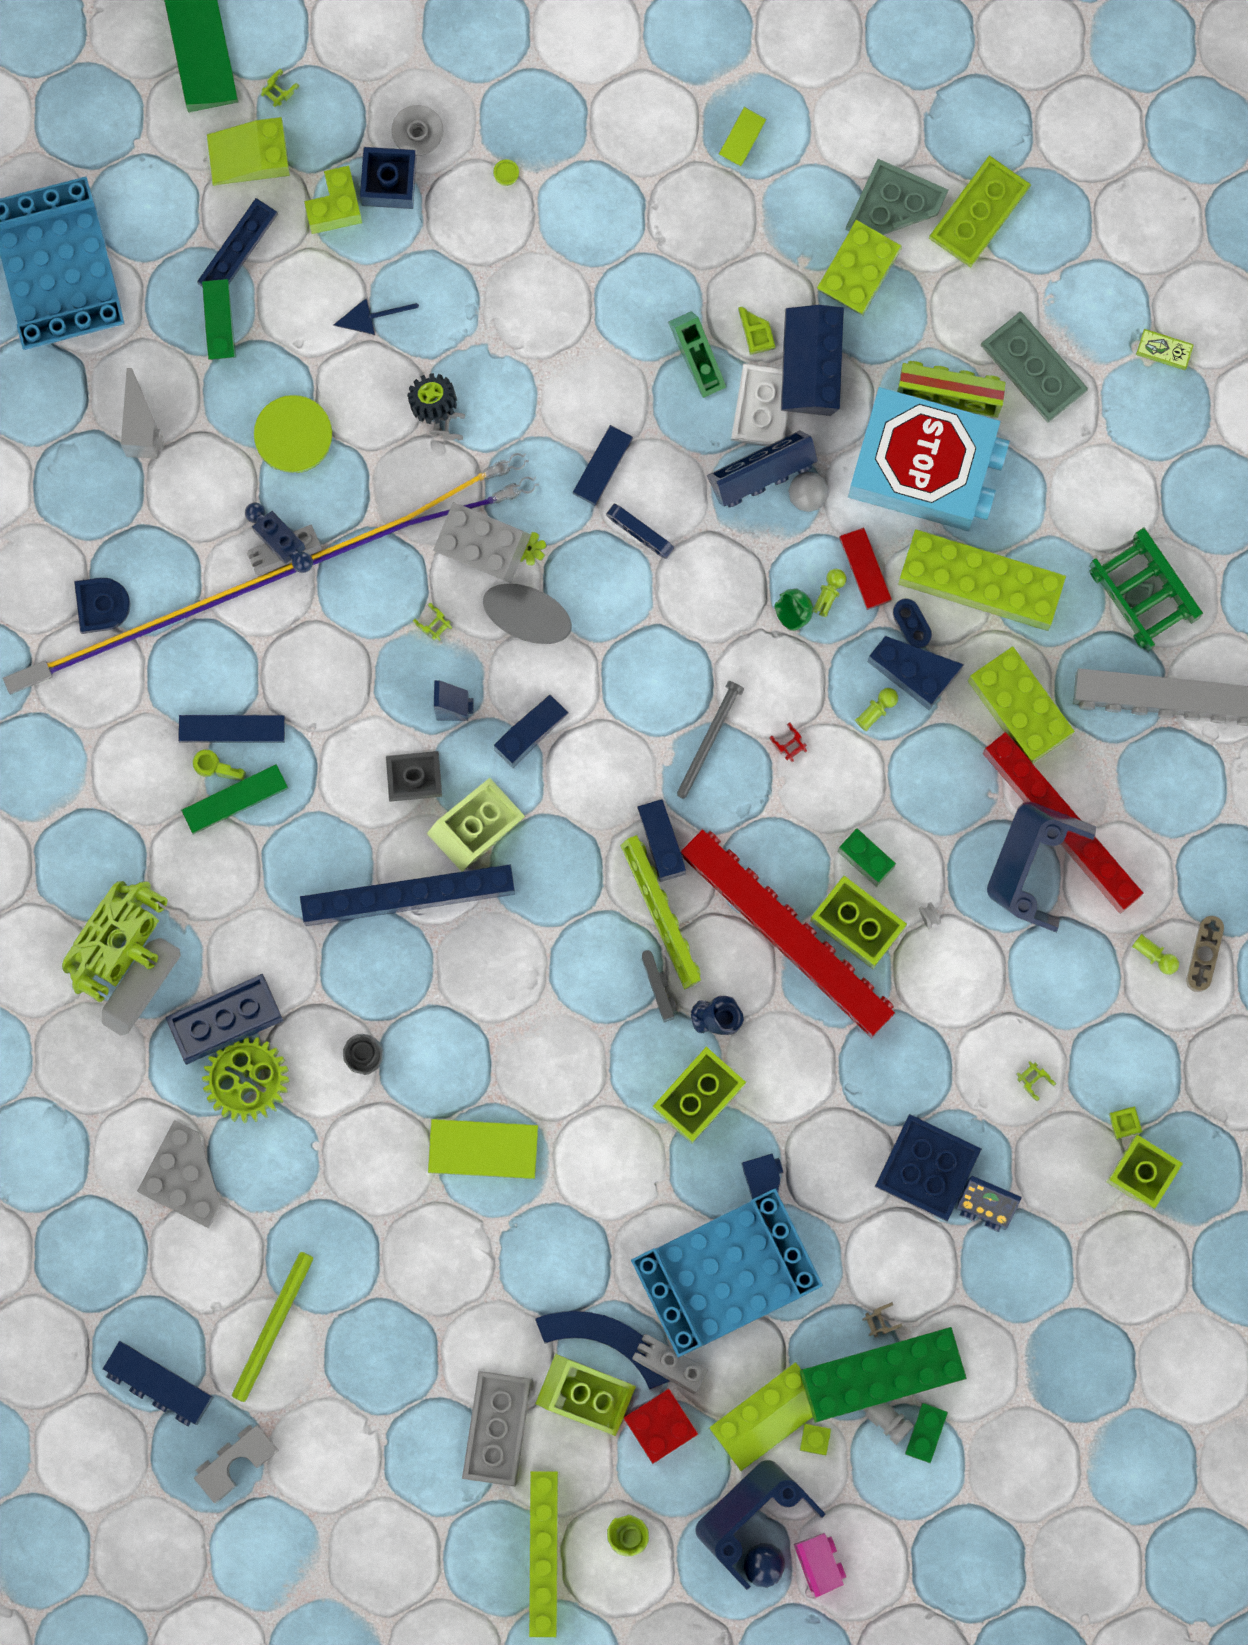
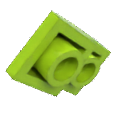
M743 107L719 155L742 166L767 119Z

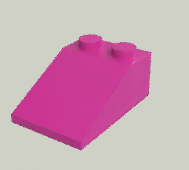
M825 1533L793 1544L812 1596L819 1597L844 1585L842 1579L846 1578V1574L841 1562L837 1564L832 1553L837 1552L832 1537L827 1538Z

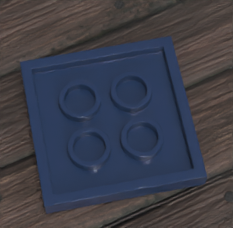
M909 1114L875 1184V1188L948 1222L982 1148Z

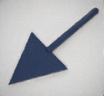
M366 298L333 324V326L375 335L372 324L373 318L416 309L419 307V304H410L370 314Z

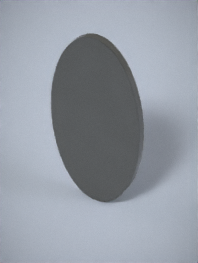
M500 584L490 588L484 594L483 606L489 618L503 631L518 639L537 644H554L563 641L571 633L572 623L568 613L555 599L544 592L520 584Z

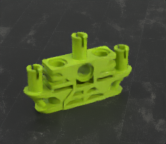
M118 881L113 884L74 941L73 946L63 960L62 969L64 973H70V978L73 981L72 988L76 994L84 992L96 1001L102 1002L105 997L101 996L98 991L107 996L109 989L107 986L93 979L95 975L116 987L133 960L147 969H152L155 966L147 960L148 958L157 963L158 955L144 948L143 945L159 920L150 912L144 910L141 905L145 904L160 913L164 908L159 906L157 902L166 907L168 899L151 890L149 882L142 881L127 886L124 881ZM126 941V944L121 948L122 943Z

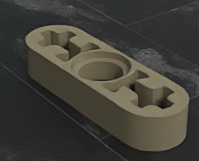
M1216 916L1204 918L1198 927L1186 977L1187 986L1194 992L1206 990L1212 982L1224 932V924ZM1210 922H1214V927L1218 928V932H1214L1210 940L1216 941L1215 945L1208 941H1200L1201 937L1203 939L1207 938L1208 930L1204 928V925H1209ZM1199 948H1210L1213 954L1211 960L1202 961L1198 957ZM1195 963L1199 966L1210 967L1209 971L1207 969L1203 970L1202 978L1206 980V983H1201L1200 986H1196V981L1192 980V976H1196L1200 967H1194Z

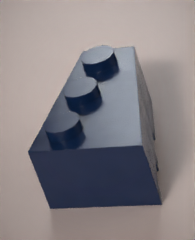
M887 636L877 645L867 661L928 710L932 708L964 666L962 663Z

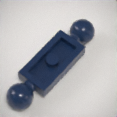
M253 502L247 505L245 517L249 522L255 523L252 528L259 538L284 564L292 560V566L297 572H308L313 566V559L308 553L302 552L306 549L304 543L273 511L265 516L266 511L262 504Z

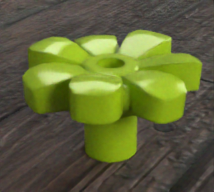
M531 532V537L520 562H523L526 559V564L529 566L535 565V558L542 561L545 557L541 550L545 549L547 545L544 540L538 541L540 537L538 533Z

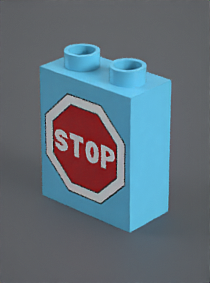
M879 387L848 498L969 532L974 517L988 520L996 490L983 486L987 468L1002 470L1010 441L996 437L1001 422L999 420Z

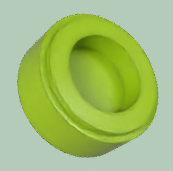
M206 749L197 752L193 758V768L196 773L203 777H210L216 773L217 765L220 763L218 756L213 751Z

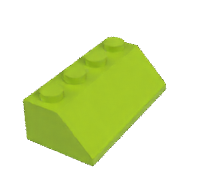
M796 1362L709 1427V1430L740 1471L744 1470L813 1417L799 1371L801 1368Z

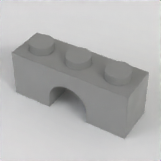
M251 1425L247 1426L238 1434L240 1439L235 1444L227 1443L217 1452L219 1457L212 1463L207 1460L196 1469L198 1475L194 1479L213 1503H218L237 1487L229 1473L230 1465L235 1459L245 1457L256 1468H259L279 1451L258 1425L254 1428Z

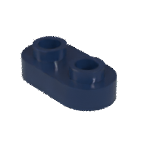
M907 598L899 600L894 605L892 612L899 630L907 644L921 649L925 648L932 638V631L915 601ZM904 609L910 612V616L907 618L901 615V611ZM920 632L923 635V639L915 640L913 634Z

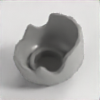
M809 471L797 475L792 480L788 490L791 503L797 509L806 512H812L821 508L829 496L827 481L820 474Z

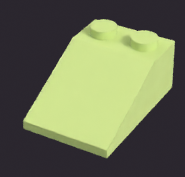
M489 778L437 820L427 834L458 869L463 872L523 820L525 816L493 780Z

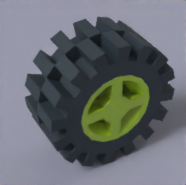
M430 373L427 379L425 375L420 376L422 381L419 382L417 379L413 381L414 386L410 385V393L407 394L415 418L418 417L422 423L426 420L427 424H431L432 420H435V423L438 424L440 423V418H443L445 421L448 419L447 414L453 415V408H457V397L452 382L450 383L447 377L443 379V376L438 374L437 378H435L434 373Z

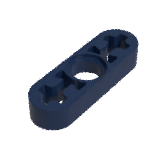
M614 503L607 511L606 516L612 522L660 557L667 559L674 550V546L621 506Z

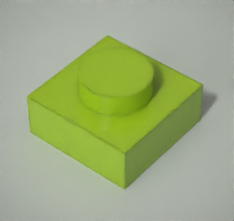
M804 1424L799 1451L826 1456L831 1429Z

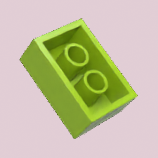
M856 220L819 283L818 291L864 316L902 250V246Z
M844 875L810 919L813 924L872 969L875 968L907 926L906 922Z
M706 1046L657 1100L652 1109L687 1141L693 1144L746 1085V1081Z

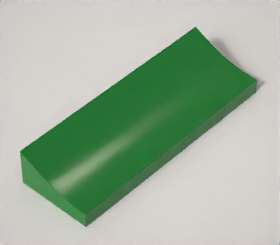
M164 0L188 113L239 103L218 0Z

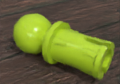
M832 569L827 573L826 581L828 585H821L820 589L822 591L813 607L814 613L819 611L820 616H828L835 598L840 596V593L836 590L842 588L846 583V575L841 569Z
M889 687L882 689L878 695V701L871 700V705L855 719V722L864 731H868L881 716H886L885 708H893L897 704V692Z
M1143 934L1132 945L1133 948L1150 960L1151 965L1154 961L1158 962L1159 970L1162 973L1171 975L1178 970V958L1173 954H1163L1164 947H1158Z

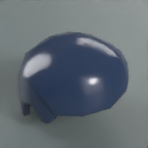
M760 1543L748 1551L744 1560V1572L747 1579L755 1586L768 1588L778 1583L783 1575L785 1559L781 1550L773 1544Z

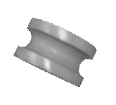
M931 902L928 903L926 908L919 907L921 917L928 929H931L933 924H941L939 915Z

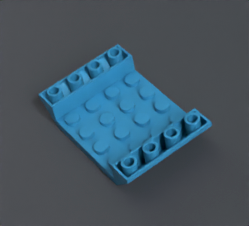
M87 176L0 198V257L17 320V329L22 349L27 350L124 325L122 307Z
M776 1188L658 1248H653L631 1259L677 1357L698 1349L823 1286Z

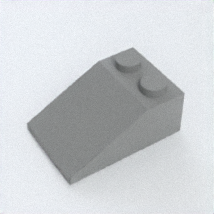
M127 368L121 446L126 457L158 459V451H163L164 443L161 429H158L133 369Z

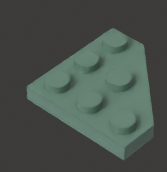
M877 159L845 230L850 231L854 222L858 220L880 234L885 235L938 215L949 190Z

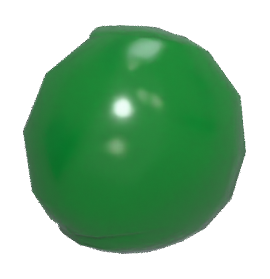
M797 588L787 589L780 594L781 598L775 603L774 608L782 625L789 630L796 631L808 624L813 616V605L808 595Z

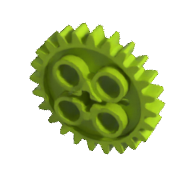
M247 1037L243 1043L238 1041L232 1046L225 1047L224 1051L221 1049L216 1051L218 1054L217 1058L208 1057L212 1066H204V1070L209 1075L203 1076L202 1080L209 1083V1085L203 1087V1091L211 1093L206 1098L209 1103L216 1101L213 1106L215 1111L223 1108L221 1115L224 1118L231 1113L233 1122L239 1116H241L244 1123H247L248 1116H252L253 1120L257 1122L259 1113L265 1118L268 1117L266 1111L268 1108L277 1111L273 1104L275 1101L279 1103L284 1102L279 1094L288 1093L287 1088L282 1086V1084L288 1083L290 1080L288 1077L282 1076V1074L287 1073L289 1070L287 1066H280L285 1061L283 1056L275 1058L279 1052L277 1048L269 1051L270 1043L268 1041L260 1046L259 1037H256L253 1043H250L249 1037ZM241 1056L248 1057V1062L245 1066H235L237 1058ZM226 1067L232 1068L245 1078L249 1076L253 1083L266 1088V1091L258 1090L249 1082L245 1081L242 1083L237 1075L227 1072L225 1070ZM268 1069L271 1071L268 1079H258V1073L261 1070ZM233 1079L234 1084L232 1088L228 1090L221 1089V1084L224 1080ZM248 1092H255L257 1097L253 1102H244L243 1098Z

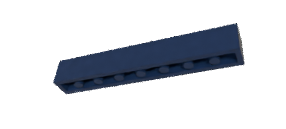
M511 864L305 895L300 896L304 925L313 926L515 895Z

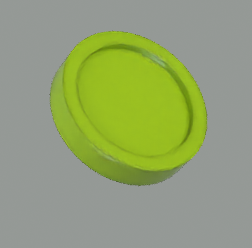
M501 160L494 167V178L501 185H512L518 180L519 168L512 160Z

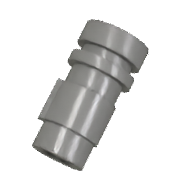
M888 1402L863 1409L866 1412L865 1416L877 1427L883 1428L885 1430L883 1433L886 1436L889 1434L891 1436L890 1440L895 1445L914 1427L909 1420L905 1421L903 1419L905 1416L902 1413L899 1415Z

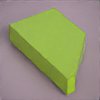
M738 307L750 355L775 349L776 346L770 323L747 311L746 308Z

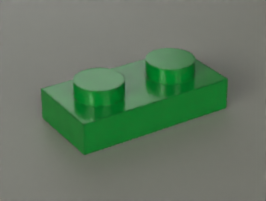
M925 1403L921 1404L905 1455L931 1463L948 1414L947 1411Z

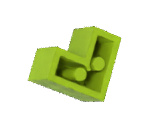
M349 165L324 171L329 196L304 201L311 234L361 224V214Z

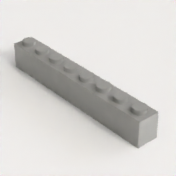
M1078 668L1075 675L1073 704L1079 705L1080 709L1094 710L1096 706L1105 707V711L1119 713L1121 709L1132 710V714L1147 715L1148 712L1158 713V716L1162 718H1173L1174 715H1183L1184 719L1199 721L1200 717L1211 718L1210 722L1226 723V720L1237 721V725L1248 726V686Z

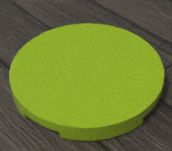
M298 395L283 396L267 404L258 415L254 426V442L259 455L270 467L283 472L303 473L319 465L327 456L332 442V426L324 409L315 401Z

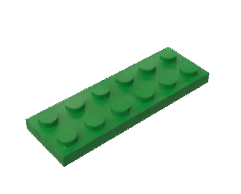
M952 1327L799 1370L814 1423L967 1379Z

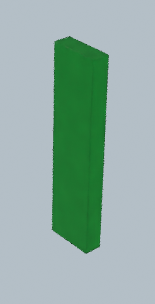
M277 764L181 811L194 835L289 788Z

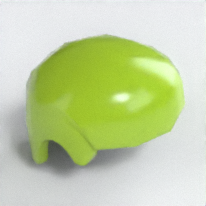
M626 1515L612 1520L607 1529V1540L612 1550L617 1554L625 1557L634 1556L643 1552L647 1547L649 1531L643 1520L632 1515Z

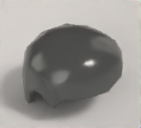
M356 1034L347 1040L343 1048V1060L352 1072L369 1075L377 1070L383 1061V1048L375 1037L368 1034Z

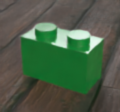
M858 828L840 845L837 851L875 887L886 878L896 865L890 857Z

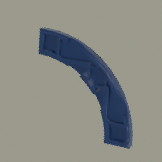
M583 1311L557 1312L535 1318L544 1344L573 1338L597 1341L617 1350L629 1359L643 1376L649 1390L670 1382L668 1379L633 1360L635 1353L646 1356L637 1350L639 1344H644L648 1347L650 1345L642 1341L643 1336L639 1332L616 1319Z

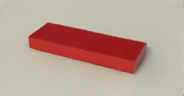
M863 527L839 536L866 610L891 602V596L865 528Z

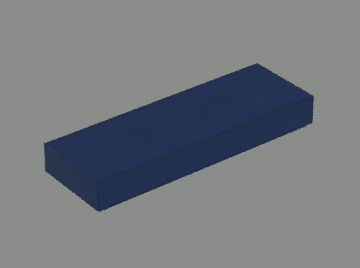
M610 425L573 490V494L596 506L631 444L633 437Z

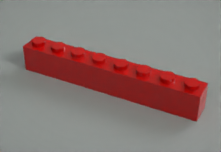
M1006 732L985 748L983 755L1024 803L1033 802L1081 820ZM1071 831L1067 832L1064 841L1060 845L1120 914L1144 894L1096 837L1092 840Z

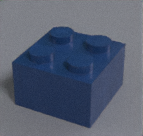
M363 147L360 188L362 206L413 209L417 163L416 150Z

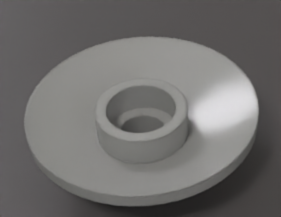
M422 105L409 106L401 110L394 118L391 130L392 138L399 149L416 150V156L426 155L435 150L440 144L443 137V124L438 114L431 108ZM421 130L423 134L420 137H415L413 132Z

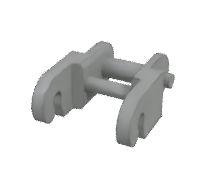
M456 412L452 416L447 414L448 419L445 421V431L439 430L440 423L436 424L434 420V428L429 431L431 435H434V437L442 436L444 440H463L462 435L449 434V421L457 417L464 419L465 414Z

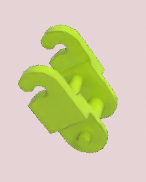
M282 69L277 70L269 78L266 88H262L261 96L267 95L274 102V107L280 106L283 99L287 101L294 94V90L299 88V84L295 83L288 91H283L276 85L275 82L278 80V76L283 74ZM273 87L281 93L278 98L270 92Z
M429 603L428 607L436 613V618L429 626H423L416 619L413 620V623L427 636L431 634L433 640L437 639L440 641L441 638L439 636L446 628L452 629L451 622L449 620L445 621V615L438 608L434 607L432 603ZM438 621H441L443 625L434 632L431 628Z
M1029 1061L1030 1066L1022 1074L1016 1073L1019 1077L1017 1080L1019 1082L1022 1081L1025 1084L1023 1088L1035 1101H1038L1040 1098L1034 1094V1091L1031 1089L1032 1085L1041 1077H1044L1052 1086H1055L1056 1082L1051 1079L1043 1068L1039 1070L1036 1062L1033 1064ZM1032 1071H1035L1038 1075L1028 1082L1025 1078Z

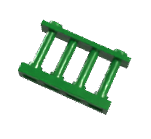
M1143 527L1134 534L1133 546L1103 565L1095 558L1089 565L1091 568L1089 573L1097 584L1099 582L1102 584L1135 633L1133 637L1140 648L1145 647L1147 652H1149L1155 646L1152 638L1182 619H1188L1191 624L1201 618L1203 612L1145 527ZM1144 554L1149 562L1147 564L1148 567L1116 587L1108 573L1136 555ZM1159 576L1164 584L1162 589L1133 608H1130L1123 595L1150 577ZM1169 597L1171 599L1173 597L1178 604L1177 610L1145 630L1137 617Z

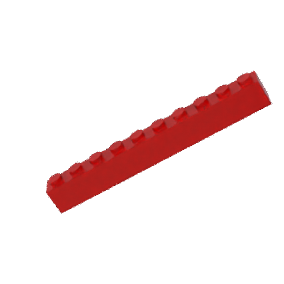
M702 829L680 851L682 858L872 1039L894 1016L895 1012L892 1010L894 1005L884 996L879 998L873 992L874 986L866 978L863 977L860 980L853 973L855 968L847 960L843 959L840 961L834 955L836 950L827 941L821 943L815 937L817 932L808 923H800L795 918L798 914L788 904L783 906L776 900L779 896L769 886L764 888L757 882L759 879L758 875L749 867L745 870L738 863L740 859L730 849L725 851L719 845L720 839L713 832L709 831L706 833Z

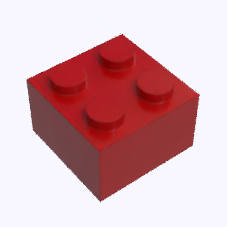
M667 1389L623 1418L652 1464L698 1435L670 1389Z

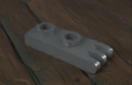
M645 950L642 953V962L663 1022L673 1020V1012H676L677 1008L673 997H667L664 987L668 986L664 971L658 972L652 952Z

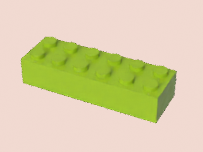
M915 529L898 585L1049 631L1066 576Z

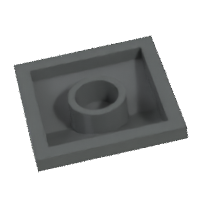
M438 751L386 756L389 802L442 797Z

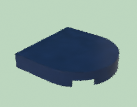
M104 577L74 581L81 634L112 630L126 620L130 612L131 603L126 589L120 583L111 578Z

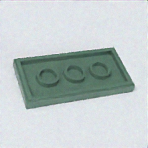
M1021 311L980 345L1047 423L1088 391L1087 386Z

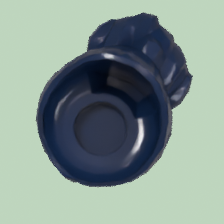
M718 996L710 1002L699 1000L691 1010L692 1024L698 1033L710 1031L718 1035H732L740 1029L744 1022L743 1012L735 999L729 996Z

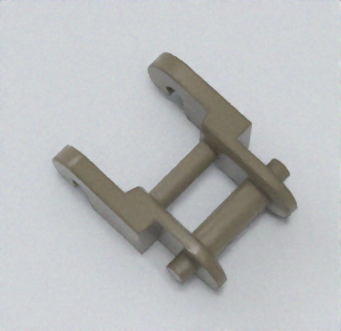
M893 1302L874 1309V1314L869 1315V1312L865 1314L866 1317L862 1321L867 1320L871 1330V1333L868 1334L869 1336L874 1335V1337H878L877 1333L881 1331L883 1334L902 1327V1323L888 1328L881 1316V1310L893 1306ZM878 1316L882 1326L881 1329H876L872 1317Z

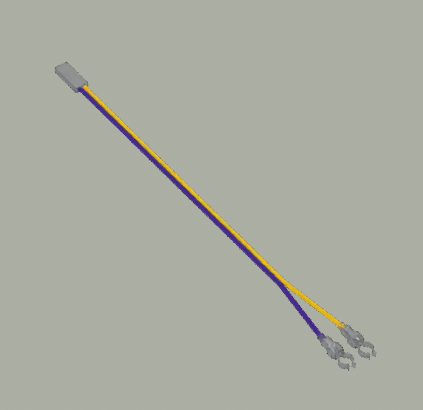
M515 453L510 457L509 461L500 460L495 462L493 466L484 469L476 477L405 517L310 555L313 559V565L410 525L447 516L450 509L412 519L479 480H489L496 476L502 477L507 475L511 468L521 470L525 466V462H529V460H525L520 468L508 467V463H510L512 457L517 455L525 457L526 453L524 455ZM524 477L519 485H516V483L509 484L502 490L495 492L488 499L463 506L472 509L487 504L501 503L505 500H513L520 496V492L532 493L535 490V486H539V484H535L531 491H524L522 489L519 491L517 487H520L523 480L530 479L534 481L536 477L534 479ZM292 563L56 661L47 663L45 660L3 678L4 683L11 695L52 678V674L56 671L282 579L297 571L293 568Z

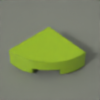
M219 763L216 770L218 777L242 781L246 775L243 769L231 768L230 765Z

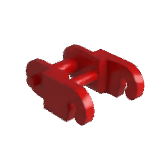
M789 722L787 726L794 735L793 739L785 745H780L772 735L769 739L780 754L785 753L786 760L789 759L791 762H794L793 757L801 751L807 752L805 748L807 745L806 743L802 744L800 741L802 739L801 735ZM796 742L799 746L789 753L786 748Z

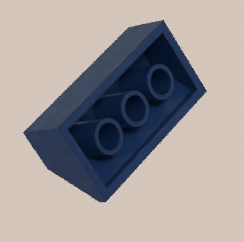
M810 305L785 309L781 411L831 416L840 409L844 307Z
M799 430L706 476L719 504L730 508L742 502L741 498L749 494L756 496L766 491L765 487L772 483L779 485L789 480V475L797 471L801 474L812 469V464L818 462L812 437Z

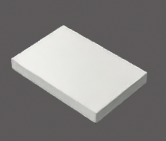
M743 363L731 441L768 446L784 438L788 411H781L782 369Z

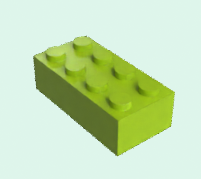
M1014 646L970 675L968 679L970 686L1001 729L1009 735L1032 763H1035L1074 734V729Z

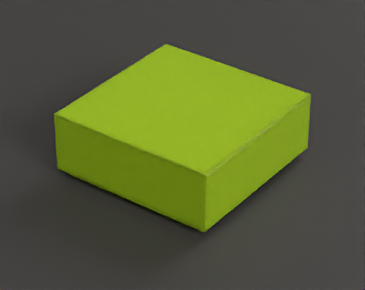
M1135 1106L1109 1113L1116 1139L1142 1133Z

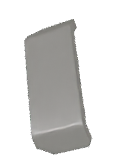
M162 938L150 941L144 947L158 955L157 963L149 958L147 959L155 966L152 969H147L135 961L102 1009V1024L120 1036L129 1033L181 956L179 948Z

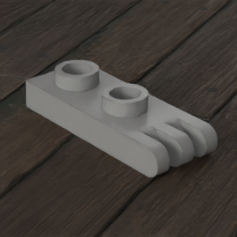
M312 524L293 532L305 545L306 549L302 552L311 555L322 550ZM265 543L247 552L256 575H262L286 565Z
M644 1334L642 1341L650 1345V1347L639 1344L637 1350L646 1356L635 1353L633 1360L690 1393H697L708 1369L684 1355L677 1357L674 1349Z

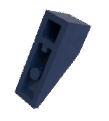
M434 680V711L436 720L468 721V714L474 713V698H469L468 690L440 680Z
M548 695L494 744V751L514 768L569 712L551 695Z
M663 799L637 806L660 882L686 875L685 865Z
M773 1153L741 1163L752 1199L775 1188L777 1192L779 1191V1174L784 1172L780 1159H774Z

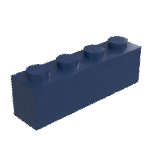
M121 1341L118 1342L103 1367V1370L108 1372L106 1378L118 1385L122 1381L131 1386L129 1389L131 1393L141 1399L145 1395L154 1400L152 1403L154 1407L165 1413L170 1409L177 1414L175 1419L188 1427L191 1423L198 1425L214 1398L212 1395Z

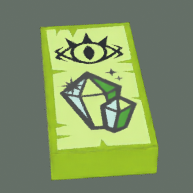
M1144 329L1136 355L1185 371L1194 344Z

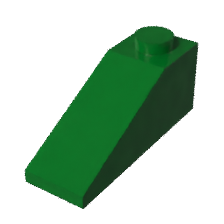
M229 280L203 281L208 360L236 358Z
M690 311L668 321L679 350L701 396L704 398L726 388L699 317Z

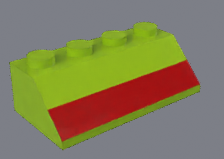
M908 361V363L902 364L897 392L970 413L998 418L1003 406L1006 382L1000 381L999 377L993 375H986L983 378L975 376V373L971 371L961 370L959 373L949 371V368L944 366L929 368L924 367L921 362Z

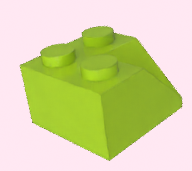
M1137 1134L1131 1140L1106 1183L1128 1197L1155 1209L1183 1163Z

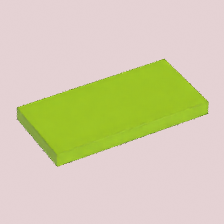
M989 155L932 231L929 239L971 268L1030 189L1031 184Z
M431 1119L428 1173L535 1179L538 1125Z

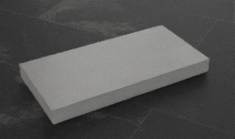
M478 1371L462 1479L516 1487L532 1379Z

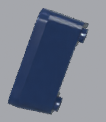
M1033 802L1021 804L1017 808L988 882V896L1017 918L1057 933L1060 918L1037 910L1036 898L1022 890L1040 842L1049 846H1057L1064 841L1068 831L1094 840L1096 826Z
M771 1460L762 1461L755 1466L698 1521L695 1528L697 1538L746 1590L751 1586L732 1567L742 1555V1546L733 1534L772 1497L783 1507H793L803 1499L820 1518L826 1515L808 1494L777 1463Z

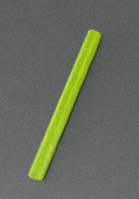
M299 1252L232 1392L233 1398L241 1402L247 1400L313 1262L311 1255Z

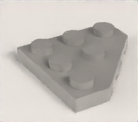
M174 1120L137 1192L210 1228L221 1206V1202L199 1132Z

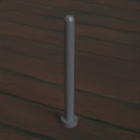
M732 681L727 682L725 687L728 691L677 791V796L682 799L687 797L737 695H742L744 691L742 686Z

